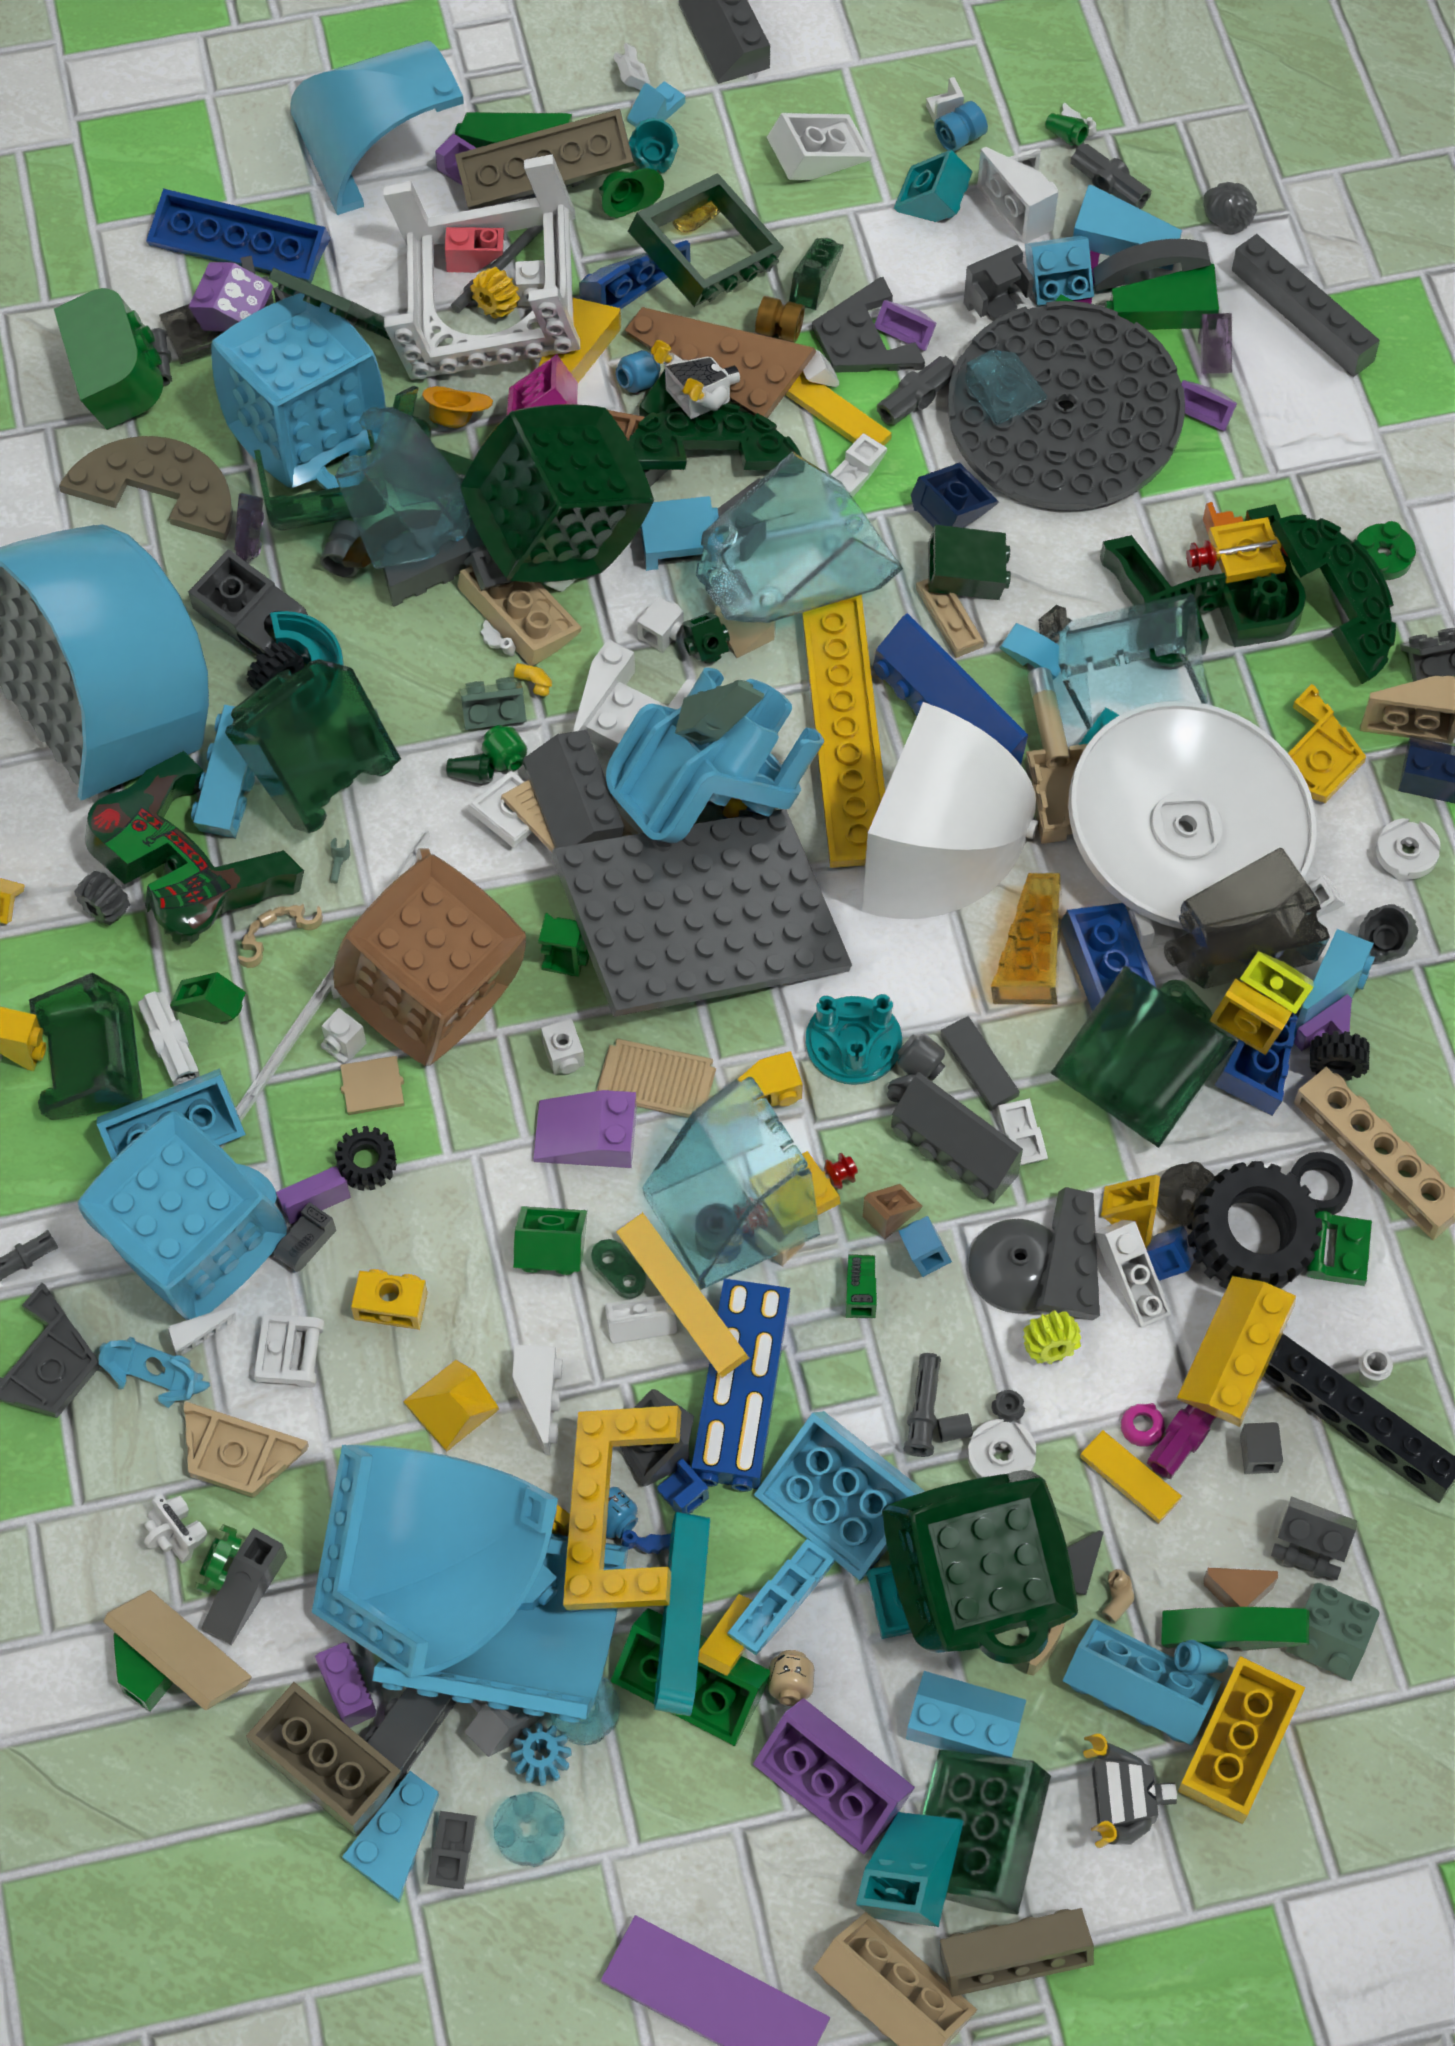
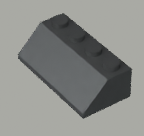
M679 0V6L718 84L770 69V43L748 0Z
M587 730L557 734L523 758V765L555 848L622 837L624 824L613 796L607 787L606 778Z
M918 1072L892 1113L891 1128H893L894 1133L901 1140H909L916 1145L925 1158L931 1161L936 1160L944 1166L945 1171L956 1180L961 1179L967 1183L976 1196L981 1199L987 1198L994 1204L1018 1177L1023 1148Z

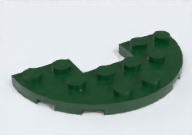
M678 403L667 405L665 411L658 414L652 412L638 423V428L629 439V443L635 451L643 470H685L687 464L685 449L739 450L743 470L802 471L803 459L798 447L789 436L784 437L776 430L777 424L759 413L752 416L739 411L740 406L730 403L722 405L716 411L711 410L692 419Z
M1304 514L1286 516L1276 520L1270 526L1300 578L1320 568L1350 621L1331 632L1361 684H1364L1384 668L1389 660L1387 658L1389 649L1394 645L1396 636V623L1392 622L1390 607L1394 606L1389 587L1380 568L1358 540L1354 539L1351 541L1340 532L1341 527L1323 518L1314 520L1307 518Z

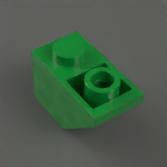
M114 1632L117 1682L123 1693L151 1712L172 1686L173 1682Z

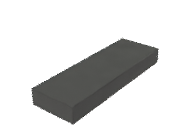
M969 1016L941 1030L940 1036L991 1111L996 1109L998 1105L1005 1104L1019 1096L1020 1091Z

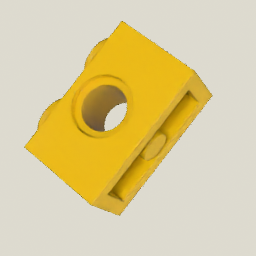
M370 1269L369 1272L359 1270L351 1305L354 1320L420 1330L428 1295L426 1281L412 1274L394 1276L388 1275L387 1272L379 1269ZM388 1293H396L398 1295L393 1301L382 1299Z

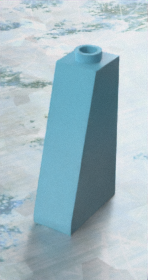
M1088 185L1074 227L1073 236L1081 235L1088 238L1090 251L1112 256L1126 248L1145 242L1181 239L1182 230L1095 186ZM1174 264L1159 268L1172 271Z

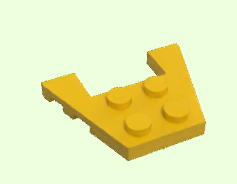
M1311 684L1294 701L1293 708L1313 722L1315 726L1288 754L1302 773L1312 799L1326 804L1365 763L1366 755L1345 726L1342 727L1333 715L1334 711L1319 696L1318 689Z

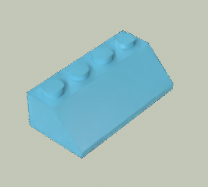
M220 1068L97 1117V1127L112 1161L138 1136L170 1111H177L217 1145H222L246 1135Z
M1096 1619L1092 1621L1079 1643L1063 1678V1682L1069 1684L1076 1692L1089 1694L1101 1700L1108 1708L1121 1710L1133 1716L1140 1724L1153 1726L1167 1733L1172 1740L1180 1743L1185 1742L1191 1746L1222 1681L1208 1674H1184L1176 1667L1173 1657Z

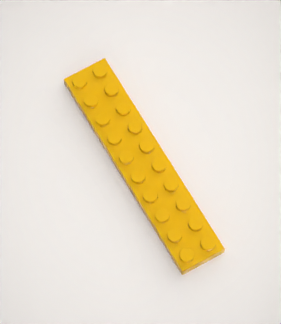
M862 593L801 597L814 728L824 738V743L817 755L830 868L865 866L867 834L884 796L885 784Z

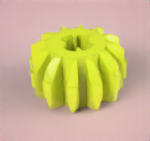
M1053 1310L1050 1314H1042L1038 1319H1031L1030 1325L1023 1328L1025 1349L1037 1363L1047 1361L1048 1364H1052L1057 1360L1063 1361V1358L1073 1356L1074 1350L1081 1347L1080 1328L1078 1323L1075 1322L1074 1317L1069 1316L1067 1311L1057 1313Z

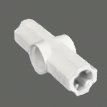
M154 991L144 995V998L138 1002L139 1008L150 1030L148 1033L158 1057L162 1058L173 1085L177 1086L199 1077V1070L189 1051V1043L179 1019H175L164 992Z

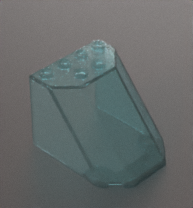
M792 451L703 532L701 539L703 552L701 562L697 563L696 576L705 585L706 591L714 603L720 607L721 613L726 620L770 623L881 589L902 571L903 567L843 483Z

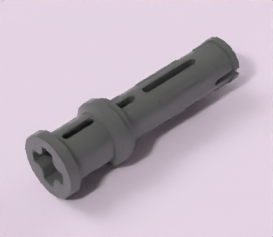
M922 1353L919 1356L913 1412L907 1417V1424L910 1427L908 1441L904 1443L903 1449L907 1454L917 1457H929L934 1454V1446L932 1445L933 1429L938 1424L934 1415V1406L941 1357L934 1353Z

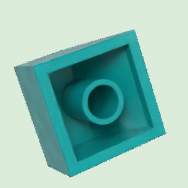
M952 150L912 165L894 209L899 213L933 222L952 218L960 210V203L969 187L968 183L973 171Z

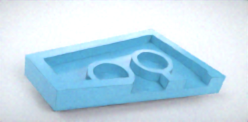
M409 1771L342 1856L345 1862L399 1903L408 1875L416 1860L415 1856L422 1837L425 1835L438 1800V1791Z

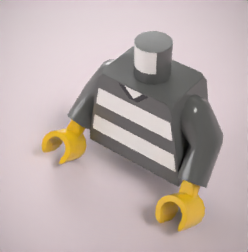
M1099 1733L1086 1736L1084 1740L1090 1741L1093 1749L1084 1750V1757L1092 1758L1097 1756L1099 1758L1094 1760L1092 1766L1097 1825L1092 1827L1091 1831H1098V1836H1102V1839L1095 1842V1846L1102 1848L1107 1844L1131 1845L1151 1830L1152 1824L1156 1822L1158 1817L1157 1805L1177 1804L1175 1783L1155 1784L1153 1766L1145 1764L1141 1758L1108 1743L1106 1738Z

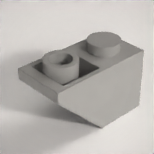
M487 1702L468 1726L465 1733L487 1757H490L508 1748L515 1738H519L523 1734L522 1730L527 1727L529 1729L542 1716L525 1714L523 1708L509 1706V1709L506 1710L494 1709L487 1706Z

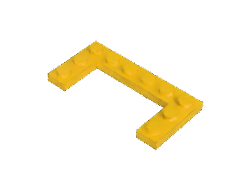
M678 1405L578 1412L563 1606L566 1610L670 1605L671 1571L669 1567L604 1570L612 1448L679 1443L681 1410Z

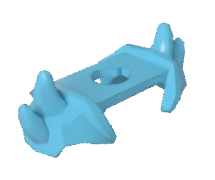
M129 1337L128 1340L102 1343L99 1348V1365L118 1383V1389H124L126 1375H133L162 1386L170 1392L159 1395L158 1401L167 1408L175 1401L189 1400L193 1394L203 1392L210 1387L209 1382L202 1381L203 1374L197 1373L190 1366L191 1361L181 1355L173 1356L136 1342L134 1337ZM150 1357L159 1359L162 1366L166 1368L165 1372L158 1375L150 1373L146 1367L147 1359Z

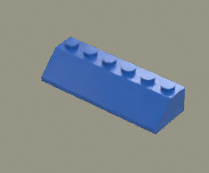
M908 613L905 614L876 649L873 665L876 675L880 679L885 680L894 689L898 698L906 701L914 710L916 716L923 702L948 711L970 722L994 738L1021 765L1028 734Z

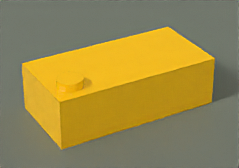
M1240 1656L1177 1792L1243 1824L1305 1687Z

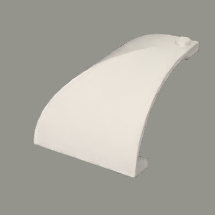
M923 702L867 834L862 912L894 919L929 918L959 910L976 902L999 885L1009 874L1017 862L1027 838L1033 839L1038 826V821L1034 820L1036 797L1033 785L1023 767L1012 754L994 738L970 722Z

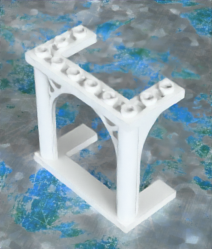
M553 154L524 160V169L536 198L428 218L411 181L383 186V196L407 245L408 314L384 318V327L411 380L581 350L580 338L573 321L570 220L575 219V209ZM543 225L545 285L544 289L528 291L532 311L523 320L506 330L488 335L460 333L442 322L436 313L434 302L433 246L445 244L446 227L504 228V232ZM538 322L539 329L529 330L530 324ZM438 329L441 332L434 334L433 330ZM453 338L452 344L437 347L442 340Z

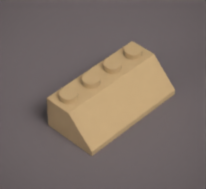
M867 1912L834 1938L813 1968L826 1984L834 1987L850 2002L855 2010L864 2014L878 2027L883 2035L889 2037L898 2046H948L977 2011L962 1995L952 1997L948 1983Z

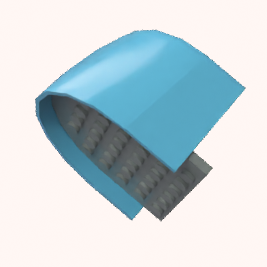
M103 524L56 531L0 547V686L5 697L8 700H12L18 707L21 717L25 721H29L33 726L39 740L45 742L52 750L55 760L58 763H62L68 770L72 781L76 785L79 784L78 798L81 801L90 798L95 803L100 798L108 795L110 788L144 774L147 769L182 751H185L187 754L198 751L203 746L209 707L208 669L198 633L185 605L157 561L130 535Z

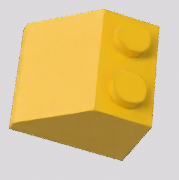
M1235 978L1209 1021L1266 1055L1283 1030L1292 1012L1274 1000L1262 995L1249 984Z

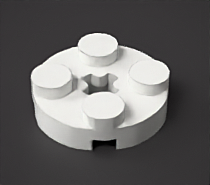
M1405 818L1397 819L1387 824L1382 829L1375 847L1376 856L1381 866L1387 872L1393 874L1395 879L1404 882L1429 874L1434 869L1440 856V839L1437 833L1426 823L1420 821L1417 824L1409 822V819ZM1402 844L1408 847L1414 846L1413 853L1408 854L1402 851Z
M994 1419L983 1423L974 1431L968 1446L970 1469L977 1478L1007 1474L1020 1470L1032 1471L1036 1462V1444L1031 1433L1023 1425L1016 1422L1014 1424L1003 1422L1004 1419ZM1000 1447L1002 1450L1008 1448L1010 1450L1008 1460L996 1459L994 1457L996 1454L995 1448Z

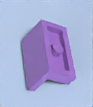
M337 1166L276 1192L290 1224L300 1219L302 1216L301 1211L309 1202L320 1210H324L351 1198L345 1177L341 1176Z

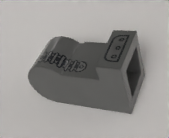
M310 1202L301 1211L302 1216L290 1229V1232L281 1239L274 1252V1256L296 1272L303 1269L336 1232L333 1218Z

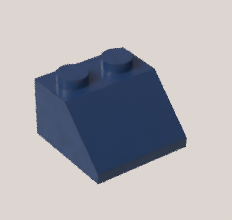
M1410 736L1398 791L1455 804V746Z

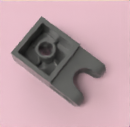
M229 549L188 591L192 608L255 655H262L264 653L263 649L266 647L270 649L271 644L275 643V640L268 634L270 629L273 628L271 612L289 611L308 615L306 609L301 604L276 587L272 580Z

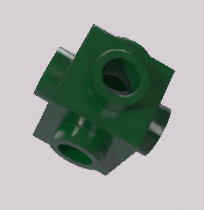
M709 612L682 623L687 637L683 639L689 656H693L701 662L704 661V663H711L721 659V654L729 651L727 642L730 641V636L726 626L721 624L718 616Z

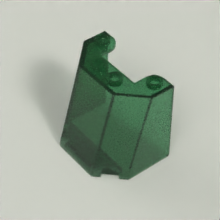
M321 659L308 662L303 669L294 674H291L289 669L279 672L232 709L233 723L227 726L225 731L229 740L294 829L309 834L323 827L327 813L321 807L327 805L331 797L338 791L349 787L353 783V779L361 773L384 776L391 772L393 766L401 760L398 751L354 670L351 667Z

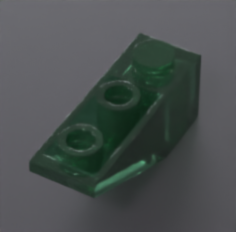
M831 238L815 239L794 270L789 302L817 310L825 297L843 252V244L836 243Z

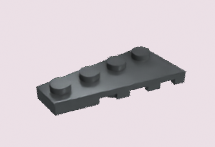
M1065 1187L1058 1192L1052 1222V1229L1054 1230L1053 1239L1048 1243L1046 1253L1049 1256L1047 1270L1042 1274L1041 1285H1043L1042 1296L1037 1300L1036 1309L1048 1312L1055 1310L1057 1313L1067 1311L1069 1316L1093 1321L1100 1316L1097 1249L1094 1232H1096L1094 1193Z

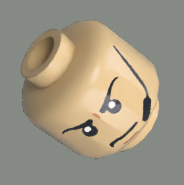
M786 1650L771 1660L769 1664L771 1674L767 1686L771 1696L785 1706H794L801 1699H808L811 1696L814 1688L815 1669L813 1663L804 1653L796 1650Z

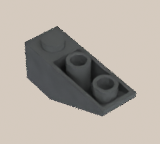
M255 1528L251 1530L228 1569L226 1579L220 1591H218L201 1627L202 1630L232 1646L287 1559L282 1543Z

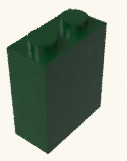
M935 524L928 541V592L954 593L960 596L1000 600L1003 590L1009 588L1011 572L1006 570V564H1008L1010 559V546L1006 545V533Z

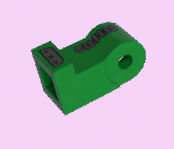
M848 1254L845 1318H876L875 1255Z

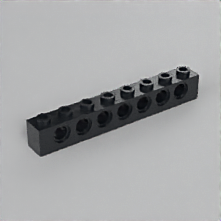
M1282 1333L1263 1377L1433 1500L1440 1503L1455 1483V1456Z

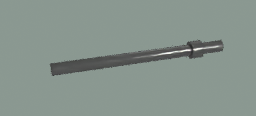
M543 225L528 228L487 269L497 267L502 271L543 230ZM473 279L463 288L464 292L451 304L455 312L460 313L472 300L476 301L472 299L474 293L470 289Z

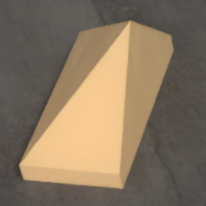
M716 606L715 615L719 617L721 624H724L728 630L730 641L727 642V645L736 658L774 640L776 635V618Z

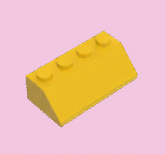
M1232 1276L1177 1399L1240 1427L1295 1307L1296 1295L1266 1282Z

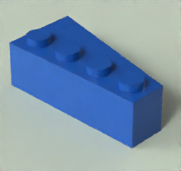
M1300 1008L1296 1014L1292 1012L1283 1030L1266 1055L1238 1039L1214 1086L1273 1116L1283 1101V1089L1288 1075V1063L1294 1044V1032Z

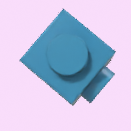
M928 1216L916 1220L898 1231L913 1263L922 1277L952 1262L937 1230Z

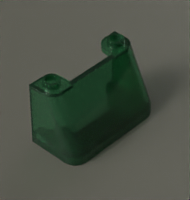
M92 972L29 999L30 1014L37 1015L39 1027L43 1029V1034L48 1036L53 1088H47L40 1093L38 1106L41 1115L51 1120L67 1119L114 1111L142 1099L143 1094L132 1005L129 997L121 988Z

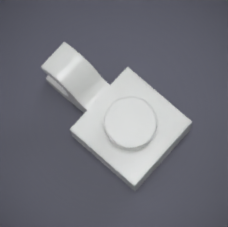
M625 43V54L622 55L616 52L614 60L618 64L621 73L620 77L624 84L641 90L645 83L651 85L645 65L638 61L636 48Z

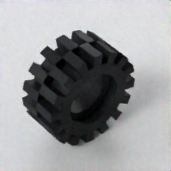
M285 642L273 643L270 649L268 647L263 649L264 653L256 656L257 661L252 662L250 665L252 670L247 672L249 677L246 679L249 685L267 701H270V699L274 701L277 699V696L279 698L283 697L284 692L287 691L286 689L290 688L292 684L296 685L298 682L296 678L303 673L301 671L305 665L303 658Z
M1333 1031V1035H1330L1328 1032L1322 1033V1037L1317 1035L1310 1042L1312 1073L1316 1072L1317 1075L1327 1067L1330 1071L1339 1074L1346 1080H1352V1076L1360 1078L1361 1074L1365 1075L1367 1070H1369L1370 1044L1365 1037L1360 1038V1035L1356 1033L1351 1036L1350 1032L1344 1031V1034H1339V1031Z
M363 1126V1132L358 1133L357 1127L351 1129L352 1136L345 1133L342 1136L343 1143L339 1141L337 1144L338 1151H335L337 1166L341 1176L345 1177L350 1187L353 1188L357 1184L358 1190L364 1191L365 1185H369L370 1190H375L376 1183H379L381 1187L386 1184L385 1178L391 1180L393 1177L392 1170L396 1171L397 1167L392 1140H389L388 1134L385 1132L380 1134L379 1128L376 1127L373 1128L372 1132H369V1127ZM363 1149H373L378 1153L379 1159L371 1167L360 1168L354 1163V1156Z

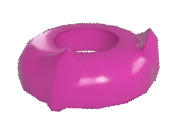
M1154 1403L1131 1406L1121 1419V1431L1124 1437L1131 1444L1137 1446H1150L1159 1442L1165 1430L1164 1418ZM1145 1415L1152 1420L1153 1426L1148 1431H1139L1135 1428L1133 1420L1137 1416Z

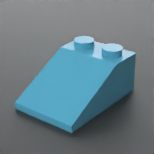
M1336 930L1313 981L1314 988L1305 999L1295 1027V1036L1300 1026L1348 994L1352 998L1356 988L1363 990L1375 957L1370 956L1374 943L1342 930Z

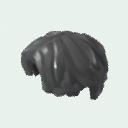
M1232 182L1219 183L1217 187L1209 189L1204 194L1203 204L1206 216L1210 222L1219 225L1226 234L1241 232L1253 222L1257 212V202L1250 190L1243 184Z
M1388 904L1368 912L1360 925L1358 937L1374 943L1370 952L1371 956L1375 957L1374 963H1383L1408 954V951L1418 939L1417 934L1419 930L1415 925L1416 920L1413 919V916L1408 911H1405V908H1400V906L1395 904Z

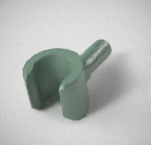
M334 838L331 841L334 865L330 882L337 884L343 861L350 857V842L347 840L344 848H337V838Z

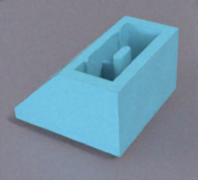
M1079 235L1025 244L1027 269L1034 278L1033 294L1037 305L1056 301L1060 294L1071 300L1094 297L1088 238Z

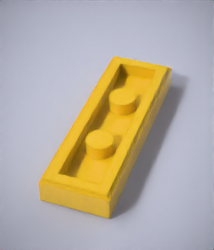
M1104 1430L1080 1454V1458L1158 1524L1182 1498V1495Z
M738 1594L699 1650L698 1662L726 1676L729 1675L746 1648L730 1638L727 1633L752 1602L751 1599Z

